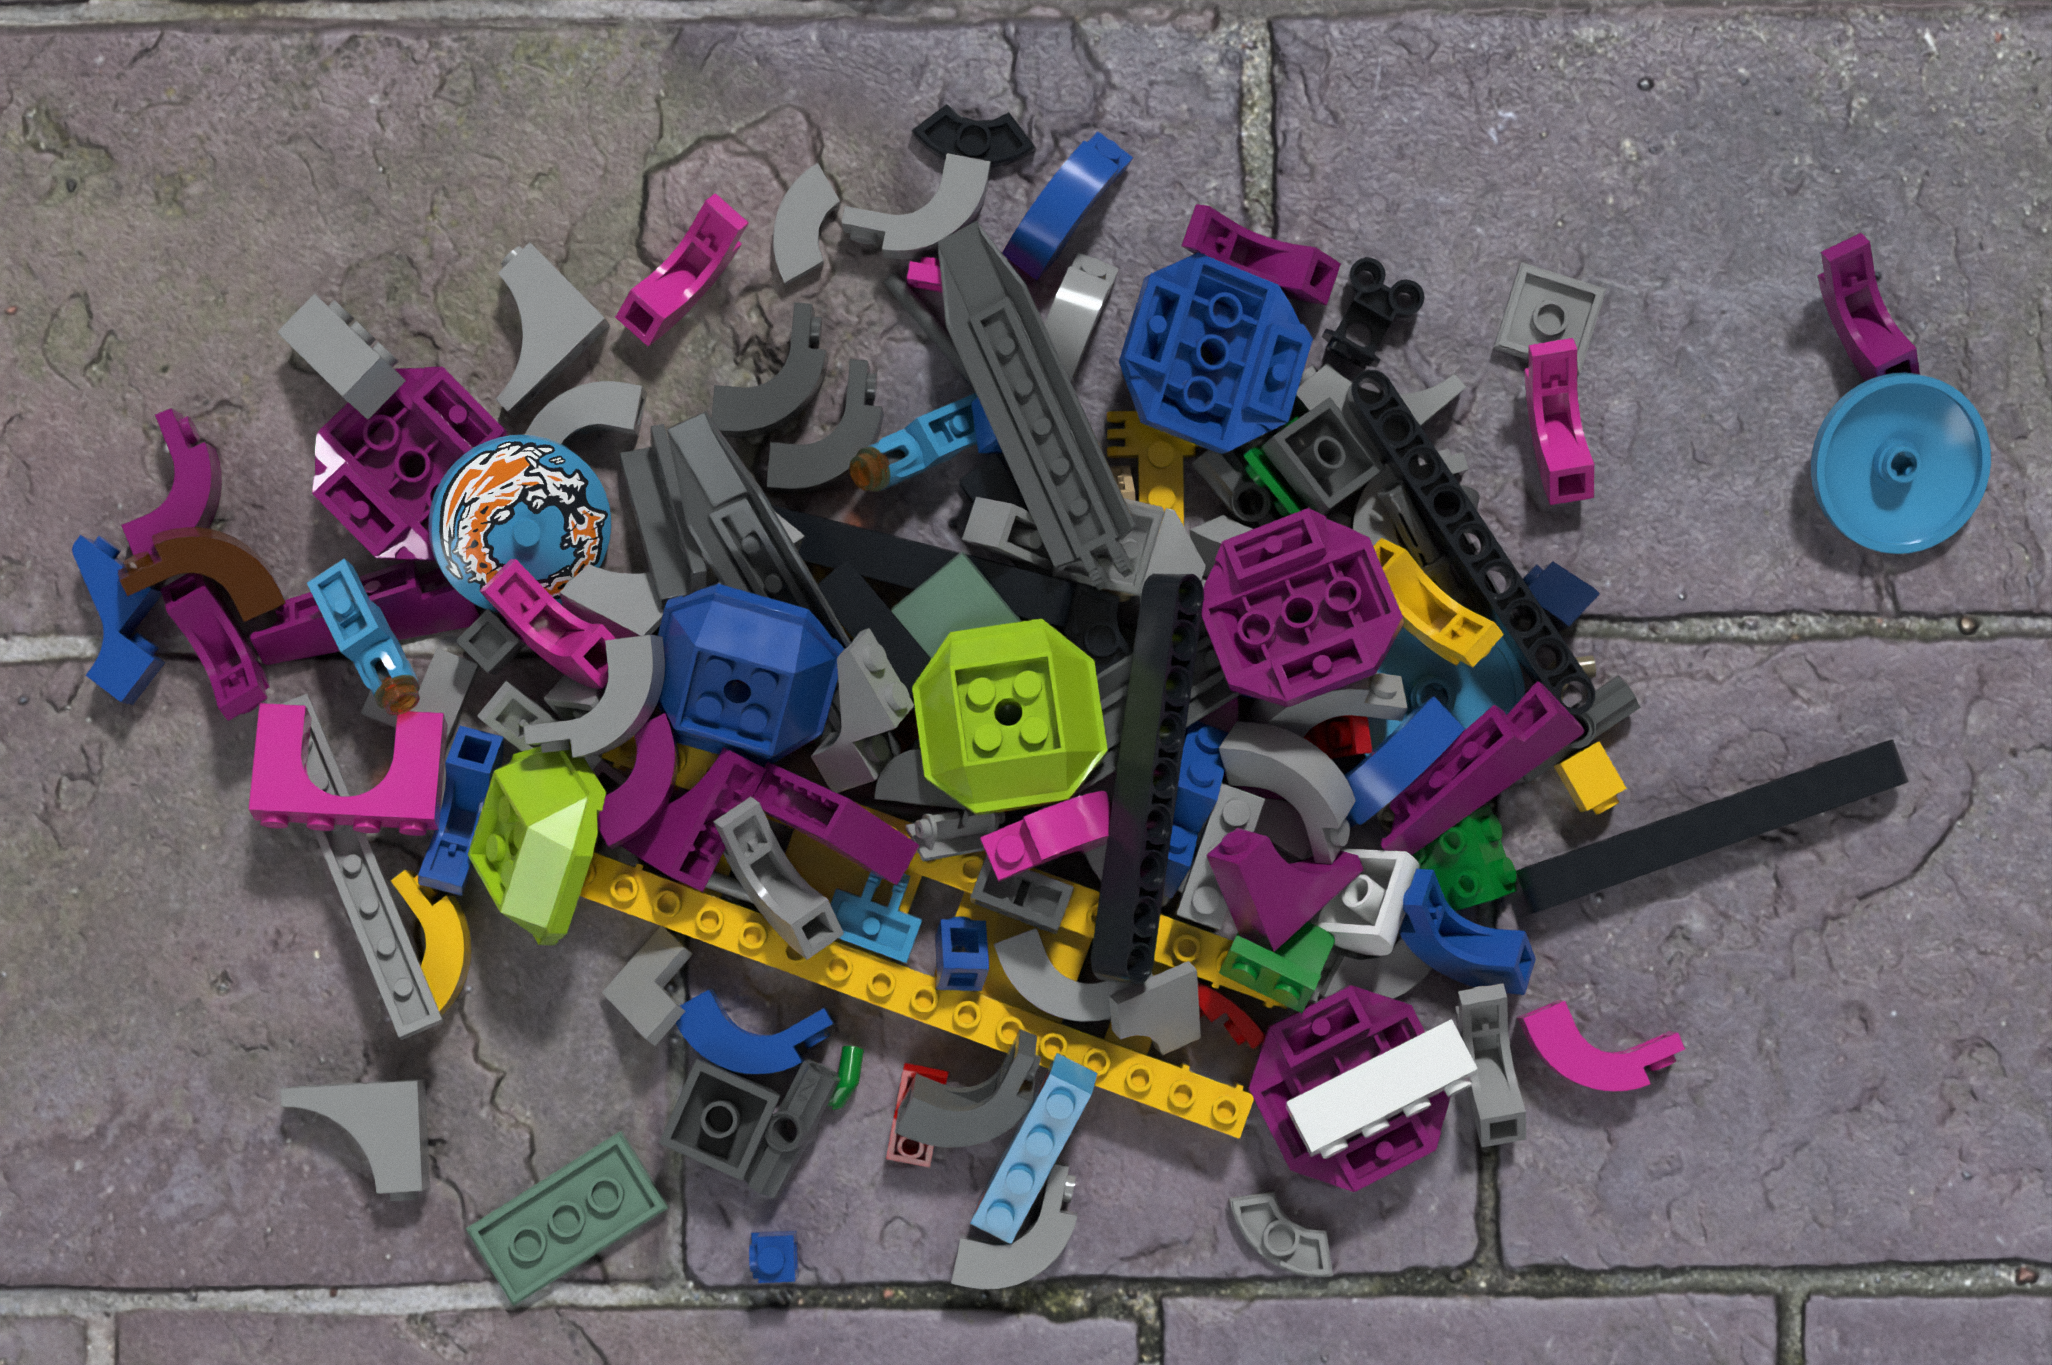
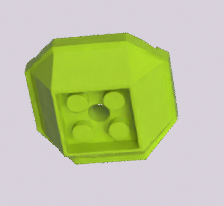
M1043 619L950 632L912 686L925 780L977 816L1053 805L1072 799L1093 770L1108 754L1095 661ZM1005 705H1014L1022 711V717L1016 724L1005 726L996 719L998 710Z
M569 742L570 750L542 753L541 746L515 753L510 763L494 771L468 852L469 859L500 913L530 932L538 945H556L558 940L562 939L568 932L593 857L598 833L597 818L599 812L603 810L606 796L605 789L585 758H572L571 742Z

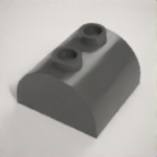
M1330 397L1274 435L1261 448L1305 506L1324 516L1385 469L1384 465Z
M917 739L914 740L913 750L897 755L884 767L876 784L874 799L880 802L896 801L918 806L957 808L960 811L967 809L925 780L920 741Z
M697 1058L659 1144L743 1181L781 1095L737 1072Z

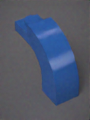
M1099 131L1088 142L1084 140L1037 197L1016 228L1002 254L1034 279L1038 280L1059 258L1083 218L1103 193L1128 168L1133 157Z
M1435 696L1412 711L1372 753L1344 774L1356 800L1345 818L1350 828L1356 824H1363L1392 801L1422 774L1465 730Z
M459 726L445 762L446 784L440 811L439 830L434 831L418 873L419 885L463 895L473 868V864L468 857L470 845L493 773L496 769L502 767L503 736Z
M1416 869L1411 886L1404 894L1403 910L1405 915L1399 930L1403 941L1410 950L1431 968L1460 983L1472 987L1503 983L1507 994L1525 995L1536 960L1526 931L1488 928L1463 918L1447 903L1434 870Z
M708 989L680 1005L686 1012L675 1024L687 1042L710 1062L725 1069L744 1074H769L792 1068L805 1061L797 1044L803 1041L807 1049L831 1036L827 1027L836 1022L828 1008L825 1007L780 1033L772 1035L754 1034L735 1024L728 1016L714 989Z

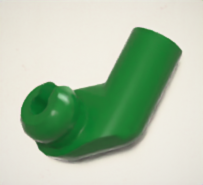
M842 1047L837 1074L841 1081L828 1104L829 1107H832V1110L843 1108L859 1084L864 1050L859 1047Z

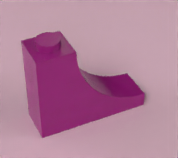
M723 747L709 771L689 792L674 802L667 804L658 818L646 830L620 846L666 875L703 892L726 848L713 821L750 796L753 797L767 769Z
M766 763L764 768L767 770L752 797L760 803L764 813L813 838L866 871L898 885L919 848V844L851 799L774 764Z
M1236 828L1233 832L1225 835L1222 841L1206 855L1240 937L1272 952H1275L1364 870L1358 855L1341 850L1332 864L1315 863L1314 856L1301 862L1288 864L1278 854L1269 837Z

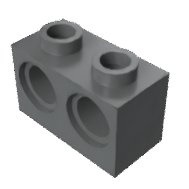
M986 855L970 900L973 904L1057 935L1074 887L1031 870H1026L998 882Z

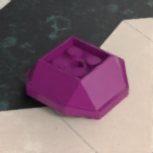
M443 366L397 368L395 370L406 381L369 419L365 418L348 402L317 432L315 476H313L312 494L378 560L436 561L430 544L428 523L431 503L439 483L450 467L465 453L486 441L509 436V433ZM423 456L426 462L424 472L415 478L407 477L405 471L407 462L412 457Z
M1310 508L1222 541L1215 558L1216 562L1204 585L1201 617L1230 690L1284 707L1294 706L1375 675L1404 625L1402 613L1370 538L1347 526L1328 520L1326 516ZM1301 611L1312 614L1311 618L1304 623L1290 621L1294 614Z
M1348 985L1305 1007L1303 1013L1296 1012L1268 1026L1247 1088L1252 1094L1290 1171L1356 1192L1436 1151L1451 1096H1447L1445 1090L1428 1098L1431 1106L1407 1118L1402 1111L1388 1118L1387 1121L1390 1126L1369 1138H1365L1363 1133L1360 1132L1346 1139L1349 1147L1327 1159L1323 1158L1321 1152L1313 1157L1310 1156L1286 1109L1287 1101L1425 1033L1412 1005Z

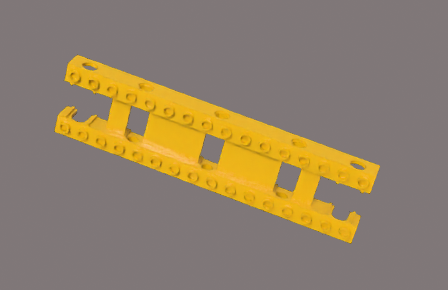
M633 736L619 747L603 753L601 758L614 762L613 767L623 771H626V768L633 769L637 757L635 737ZM677 743L679 766L674 790L678 791L679 787L691 790L709 771L719 754ZM858 804L910 838L905 827L913 823ZM764 813L767 819L789 826L777 820L776 818ZM794 829L785 855L796 871L812 888L826 897L830 904L836 888L862 896L870 872L813 838ZM594 847L593 857L580 893L581 897L1008 1053L1019 1030H1024L1037 1036L1036 1055L1041 1056L1040 1066L1049 1068L1056 1053L1098 1073L1095 1081V1086L1238 1139L1241 1137L1254 1100L1250 1092L1243 1090V1085L1236 1082L1233 1083V1086L1223 1084L1189 1070L1190 1066L1181 1062L1180 1066L1147 1055L1152 1043L1150 1037L1134 1035L1119 1039L1112 1031L1111 1021L1105 1038H1098L1068 1027L1062 1023L1063 1018L1039 1009L1018 992L1007 977L994 944L1037 927L971 903L970 897L987 855L985 850L924 862L918 851H916L904 874L911 877L899 911L909 913L920 880L924 876L964 891L955 917L962 916L968 917L971 920L986 921L989 971L982 991L936 990L937 968L934 976L927 975L899 965L892 961L891 957L839 938L807 960L774 930L760 912L728 902V900L721 898L723 893L704 888L702 892L679 880L677 882L648 871L649 866L637 863L636 866H631L601 855V853L595 852L597 847ZM722 854L714 871L729 876L732 869L724 854ZM1036 868L1028 869L1074 887L1057 935L1039 928L1037 930L1051 964L1065 977L1077 981L1092 938L1094 939L1100 892ZM882 879L879 887L876 888L872 901L888 906L893 894L894 884ZM1160 914L1152 969L1153 976L1189 961L1197 969V977L1210 981L1209 986L1218 989L1219 985L1262 1000V1005L1272 1009L1273 1005L1287 1009V1006L1219 974L1233 943L1232 940Z

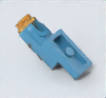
M974 393L917 417L904 429L883 437L877 443L860 449L856 456L851 459L849 465L854 483L864 491H882L954 458L962 450L977 444L971 402L978 397L977 394Z
M342 559L307 582V585L340 652L353 661L363 683L370 689L377 705L385 709L389 715L404 714L413 709L420 700L418 679L380 607L369 599L353 565L346 559Z

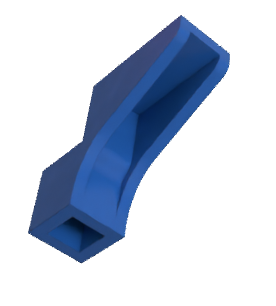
M80 535L73 544L72 553L99 613L104 633L100 653L85 676L120 702L134 705L166 663L155 655L159 647L138 632L131 637V634L158 601L162 593L152 585L127 596L119 581L117 571L124 568L123 562L117 559L121 551L101 536H98L94 541Z
M1199 721L1188 726L1185 732L1163 895L1169 898H1173L1191 867L1198 834L1218 800L1225 770L1219 747L1229 733Z

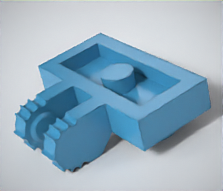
M872 873L869 874L862 896L836 888L831 901V907L844 932V935L839 937V939L907 963L923 921L919 917L899 911L911 876L903 874L898 885L894 884L893 894L888 906L872 901L876 888L879 887L882 878Z

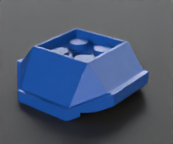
M1197 252L1144 278L1120 355L1119 364L1142 424L1214 452L1224 454L1288 423L1313 338L1303 323L1300 324L1291 303L1278 284ZM1202 345L1211 351L1213 355L1212 365L1203 360L1200 351Z
M721 584L700 589L685 597L681 595L667 600L658 636L663 637L665 674L657 705L661 713H665L668 716L677 743L715 754H720L724 747L765 767L767 762L773 764L823 734L838 681L837 658L844 650V647L836 639L831 638L823 624L809 609ZM736 680H741L746 684L739 683Z

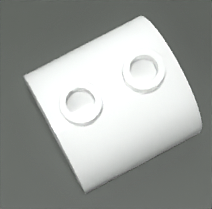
M1341 848V851L1358 855L1364 870L1312 917L1310 923L1332 933L1335 938L1334 945L1366 955H1388L1393 950L1405 913L1403 910L1404 894L1411 886L1415 871L1420 868V865L1406 851Z

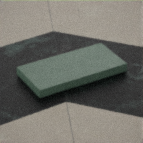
M963 551L892 607L891 610L931 659L950 632L1021 622ZM1005 705L996 714L997 721L1005 726L1016 724L1022 717V711L1014 705Z
M621 1130L467 1227L466 1230L509 1301L515 1306L662 1213L669 1206Z

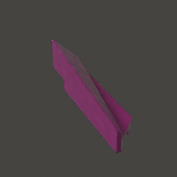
M406 561L359 576L369 599L380 607L390 629L398 640L470 627L481 616L478 605L461 595L450 584L440 568L420 576L415 562ZM311 592L285 600L286 603L275 610L278 621L271 628L258 632L254 631L250 635L252 644L262 662L266 665L340 651Z
M1539 681L1530 688L1507 715L1502 709L1493 705L1465 729L1422 774L1391 801L1390 809L1395 813L1391 834L1386 838H1382V848L1386 851H1406L1410 855L1415 854L1584 733V729Z

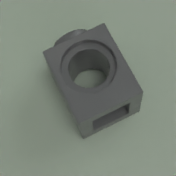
M487 609L456 642L487 673L497 675L526 644L505 624L507 621L499 613Z

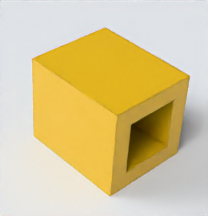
M1599 741L1588 745L1554 766L1580 812L1593 809L1595 814L1598 815L1618 804L1620 801L1616 794L1627 789Z

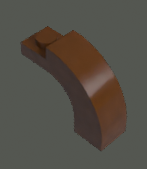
M183 527L154 534L152 539L157 553L150 556L149 552L145 551L133 555L123 562L124 568L117 570L119 581L127 596L178 574L197 573L211 577L222 584L229 592L244 622L286 603L272 572L263 559L242 541L213 529Z

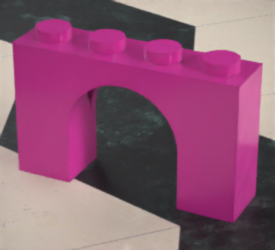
M259 703L248 810L255 821H260V825L268 828H287L288 822L307 823V828L318 831L334 830L335 825H351L354 831L362 833H378L381 827L399 828L400 833L413 836L425 835L427 830H439L448 729L444 713L398 711L393 761L387 775L373 789L360 795L343 797L324 792L309 779L307 759L312 718L307 707L303 705Z

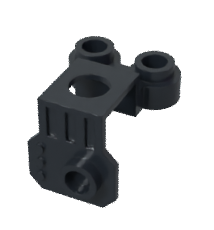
M1370 257L1361 258L1352 265L1348 275V282L1351 289L1357 294L1336 331L1326 328L1322 335V338L1328 342L1326 348L1331 353L1342 359L1349 360L1363 369L1366 366L1375 368L1378 366L1381 359L1374 352L1395 316L1400 318L1412 317L1418 313L1424 303L1423 289L1415 281L1408 279L1400 280L1391 288L1384 285L1385 269L1378 260ZM1363 271L1370 272L1373 275L1374 283L1369 286L1362 285L1358 281V274ZM1402 293L1408 294L1412 298V306L1408 308L1400 307L1396 300L1397 296ZM1360 322L1370 328L1372 339L1367 346L1362 347L1346 338V330L1351 324Z

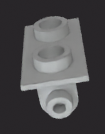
M966 809L964 815H959L957 811L937 815L924 814L921 820L906 825L905 829L911 840L920 845L917 851L924 862L984 851L980 837L998 830L999 824L1005 822V813L977 816Z

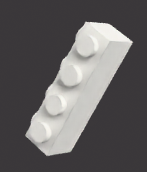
M1451 1019L1287 1101L1286 1109L1310 1156L1313 1157L1321 1152L1323 1158L1327 1159L1349 1147L1346 1139L1360 1132L1363 1133L1365 1138H1369L1390 1126L1387 1121L1388 1118L1402 1111L1408 1118L1430 1107L1431 1103L1428 1098L1444 1090L1447 1096L1450 1097L1472 1085L1470 1077L1476 1074L1478 1068Z

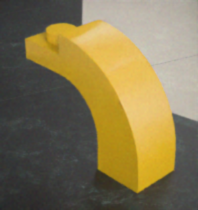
M1380 538L1373 546L1402 613L1403 627L1432 651L1456 666L1461 661L1474 667L1482 658L1488 655L1492 647L1504 635L1495 622L1463 607L1449 597L1423 572L1406 549L1383 538Z
M404 870L390 881L415 913L423 927L426 949L421 968L442 1016L458 997L468 975L472 951L469 926L461 905L455 896L446 895L436 902L433 897L438 894L437 889L419 885L418 875L413 870Z

